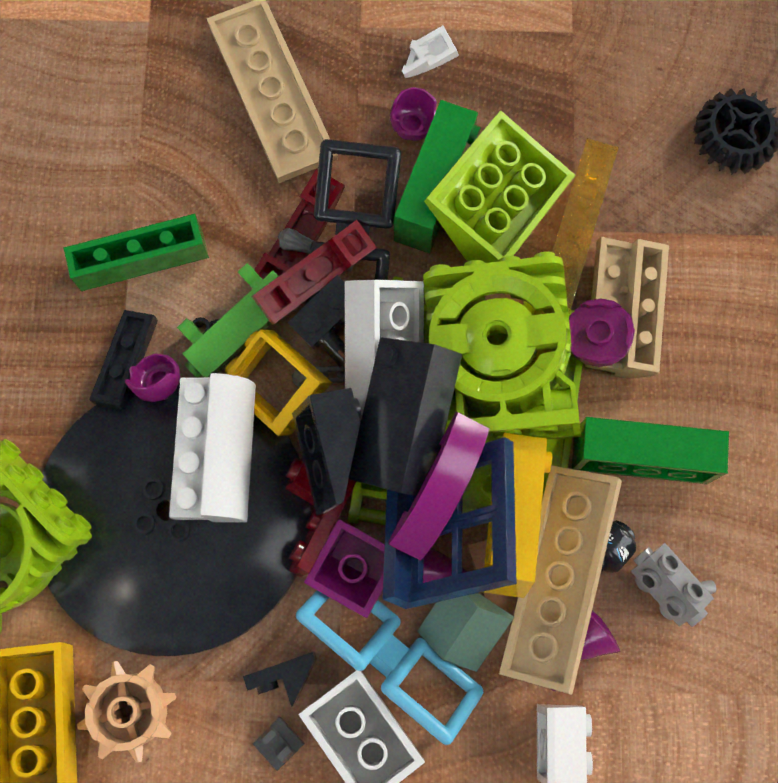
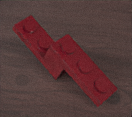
M303 456L300 460L295 458L285 475L290 478L285 489L314 505ZM348 479L342 504L318 516L316 510L313 511L306 524L309 532L305 540H299L289 556V559L293 560L289 571L300 577L310 573L357 481Z

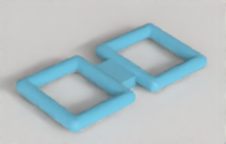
M316 591L297 610L296 619L355 670L362 671L370 663L383 674L386 679L381 685L382 693L444 745H449L454 741L484 693L481 685L457 665L442 660L423 638L416 639L410 648L398 640L393 633L400 626V618L379 600L371 613L380 619L383 624L360 652H357L314 615L330 597ZM421 656H424L466 692V695L446 725H443L399 687Z

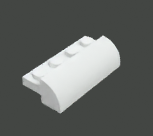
M211 373L210 377L180 378L169 518L173 520H210L211 522H247L256 389L255 383L240 376Z

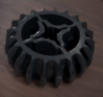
M732 88L726 91L724 95L719 92L712 100L709 99V101L705 102L702 110L699 111L696 117L697 120L693 133L697 134L694 144L702 145L699 155L708 154L710 156L707 160L708 164L714 161L719 163V171L723 170L726 166L729 167L731 175L736 173L739 168L743 174L750 172L752 168L754 170L760 169L764 163L769 162L773 158L774 152L778 150V118L774 117L777 107L768 108L766 106L768 98L762 101L758 100L757 91L752 93L751 96L746 94L745 88L739 90L737 94ZM716 118H718V120L721 123L719 125V127L722 130L721 134H718L716 129ZM754 129H757L760 138L759 144L755 140L757 136L754 132Z

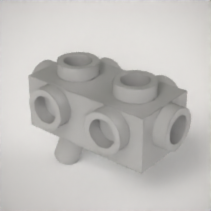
M666 543L654 552L650 547L646 548L633 560L637 566L631 572L636 577L635 581L638 588L644 592H649L660 604V612L666 619L673 620L678 626L687 622L693 627L708 614L704 608L714 599L711 594L716 592V584L712 580L699 582Z

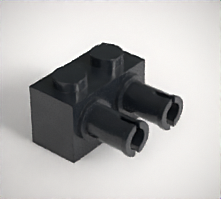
M336 275L288 323L313 349L321 347L338 364V367L342 368L345 365V359L338 351L340 350L345 355V342L335 331L339 324L345 323V282Z

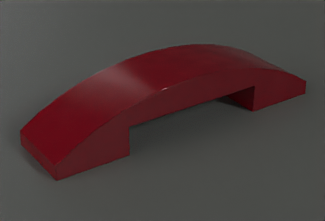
M318 169L315 170L300 194L301 202L284 228L294 229L316 242L328 223L317 221L314 217ZM332 177L328 209L336 208L345 188L344 184ZM277 239L270 252L263 254L254 270L262 279L272 271L280 276L308 256L309 253L283 250L279 246V239Z
M356 220L251 297L273 325L327 285L336 275L339 276L377 247L358 220Z

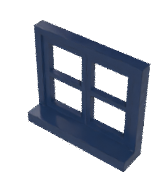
M503 437L485 443L475 467L476 469L492 464V505L463 513L462 495L452 517H450L439 535L452 533V576L423 583L424 558L419 560L388 544L404 511H409L416 496L387 489L383 600L402 608L410 609L517 584L514 443L511 440ZM492 522L493 566L462 573L463 529Z

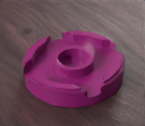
M602 298L588 300L569 316L571 352L575 358L584 364L595 367L613 365L623 359L632 348L635 334L633 319L615 301Z

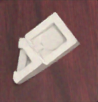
M443 25L417 41H411V51L402 72L405 78H409L434 69L459 56Z

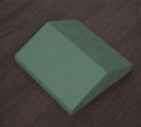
M475 593L436 602L417 632L442 660L477 672L512 622L514 616L481 594Z

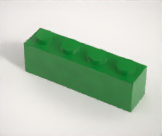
M196 214L63 247L70 279L80 291L209 258L202 228Z

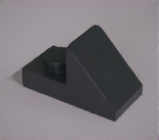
M315 652L243 676L247 691L257 688L259 695L279 688L277 680L283 679L290 705L293 707L317 660Z

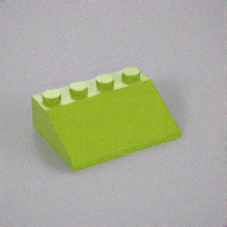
M500 110L424 202L467 261L499 262V259L502 257L515 255L575 177V174Z

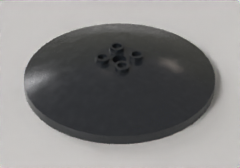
M180 380L175 392L165 400L157 402L142 401L131 391L124 410L101 405L91 408L61 438L42 473L44 475L42 479L50 489L53 488L59 491L67 499L68 503L66 506L74 514L81 515L90 523L91 529L89 531L92 535V538L86 544L79 545L76 548L77 554L71 560H65L61 563V571L54 575L48 584L51 593L66 613L90 634L117 648L152 656H181L211 650L233 641L259 624L283 599L297 576L289 571L293 560L289 559V556L299 540H305L309 532L306 524L312 513L311 503L285 489L290 478L285 476L295 458L300 460L291 440L287 435H276L254 414L247 522L173 519L164 521L160 518L159 509L161 505L171 500Z

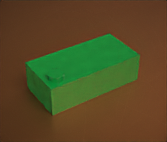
M440 100L394 215L395 242L430 254L441 224L424 201L478 138L481 127L476 125L478 112Z
M585 417L580 423L581 437H574L572 469L699 484H709L728 474L729 431Z

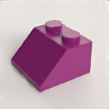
M339 519L304 583L363 617L368 618L383 593L385 544Z

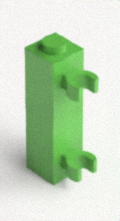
M248 263L245 264L238 273L253 288L204 334L188 318L177 327L192 343L182 354L188 360L184 365L196 378L201 376L210 377L211 373L221 371L246 348L245 342L251 334L260 329L265 330L271 325L268 318L251 296L279 277L274 271L262 279Z

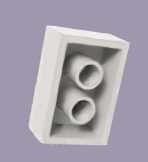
M356 670L298 714L345 783H399L425 763L422 755L362 671Z

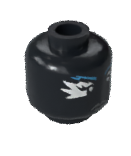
M616 520L612 522L601 572L603 570L610 573L620 571L636 552L635 534L630 527L621 521Z

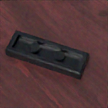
M129 310L123 311L89 399L93 404L121 410L125 409L131 394V390L126 385L125 380H130L129 368L136 366L146 354L158 322L154 315Z

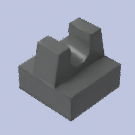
M281 717L253 743L277 771L305 744Z

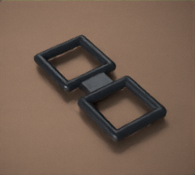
M330 139L323 140L320 144L314 207L315 219L321 222L336 223L335 235L356 220H358L368 236H370V227L391 228L394 225L401 150L393 146ZM333 154L387 160L381 214L328 209ZM314 242L311 245L310 254L326 242ZM376 248L361 259L376 261L374 280H388L390 252L388 250ZM320 290L317 291L315 294H313L311 297H309V298L306 300L305 305H306L312 298H314V297L320 292Z

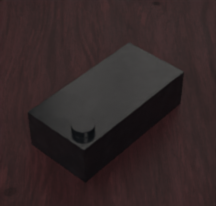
M380 337L348 479L417 496L441 449L439 443L445 433L462 357L461 353L435 344Z

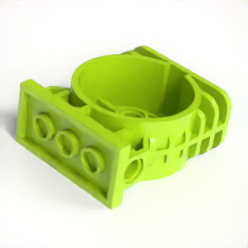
M540 252L532 258L520 259L517 256H506L500 258L499 262L485 263L481 260H472L464 263V266L450 267L445 264L431 266L429 268L430 271L423 274V282L426 287L425 304L428 313L426 315V323L429 327V344H435L461 353V359H464L473 371L494 379L508 378L520 373L532 362L536 352L539 350L556 349V351L540 354L536 362L526 372L505 381L480 379L467 372L460 365L453 393L456 399L451 401L445 431L456 411L470 418L469 408L483 414L493 415L490 417L470 418L489 428L485 443L502 438L504 433L547 438V440L581 437L576 383L564 375L571 355V333L563 259L555 256L554 252ZM509 294L511 298L524 300L536 311L542 310L545 314L532 316L525 306L515 300L508 298L486 300L485 296ZM466 312L460 324H455L458 321V319ZM496 333H504L508 336L507 340L501 345L489 343L490 338ZM560 385V386L563 387L564 389H556V388ZM544 402L545 413H524Z
M7 439L0 441V496L9 498L20 504V506L16 508L8 503L0 502V582L5 581L9 586L0 588V633L2 632V613L36 597L50 583L53 576L61 571V563L65 560H71L77 554L76 548L79 545L86 544L92 538L89 531L91 529L90 523L81 515L74 514L66 506L68 503L67 499L59 491L53 488L50 489L42 480L44 478L42 472L32 464H27L19 456L21 453L19 448Z

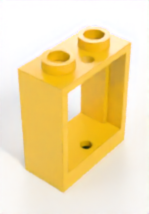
M260 329L249 336L245 342V350L239 357L234 358L227 365L225 373L247 379L271 346L300 371L307 379L281 412H278L255 391L254 414L276 435H290L296 429L292 413L309 395L324 393L332 382L274 330Z

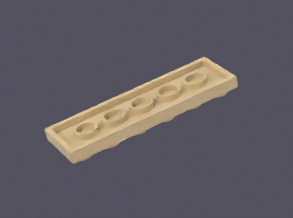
M254 0L206 18L278 183L318 168L320 144L323 140L330 138L267 1ZM333 154L332 162L338 160L337 154Z
M551 465L542 499L535 583L525 598L518 597L499 672L500 675L570 695L573 694L622 480L619 477Z

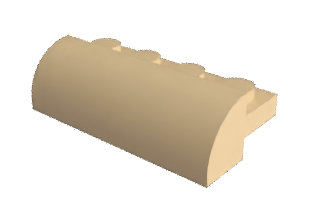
M605 237L597 240L591 300L602 298L615 301L621 305V308L625 309L633 319L635 334L632 348L620 361L609 366L595 367L585 364V367L609 371L611 376L624 378L650 377L659 373L669 245L637 239L633 243Z

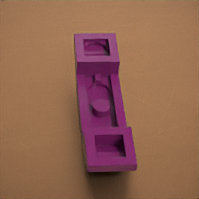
M457 411L455 412L439 443L442 448L409 511H404L388 541L390 546L419 560L425 557L448 523L472 477L485 445L489 428Z

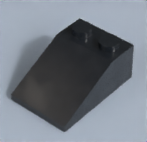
M352 388L309 395L292 413L317 516L325 514L344 502L360 426L359 419L361 418V406L358 399L354 398Z

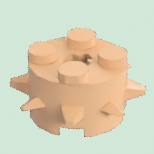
M118 661L112 662L111 677L100 682L97 686H83L82 691L90 701L85 707V719L77 724L78 730H88L91 737L95 741L98 740L100 742L98 751L100 759L103 760L112 751L128 750L136 763L141 762L143 745L153 740L155 737L170 738L172 733L165 725L167 705L176 699L175 693H163L161 686L154 680L155 666L149 664L139 674H126ZM127 704L133 708L130 721L129 716L123 717L121 714V710L126 708Z

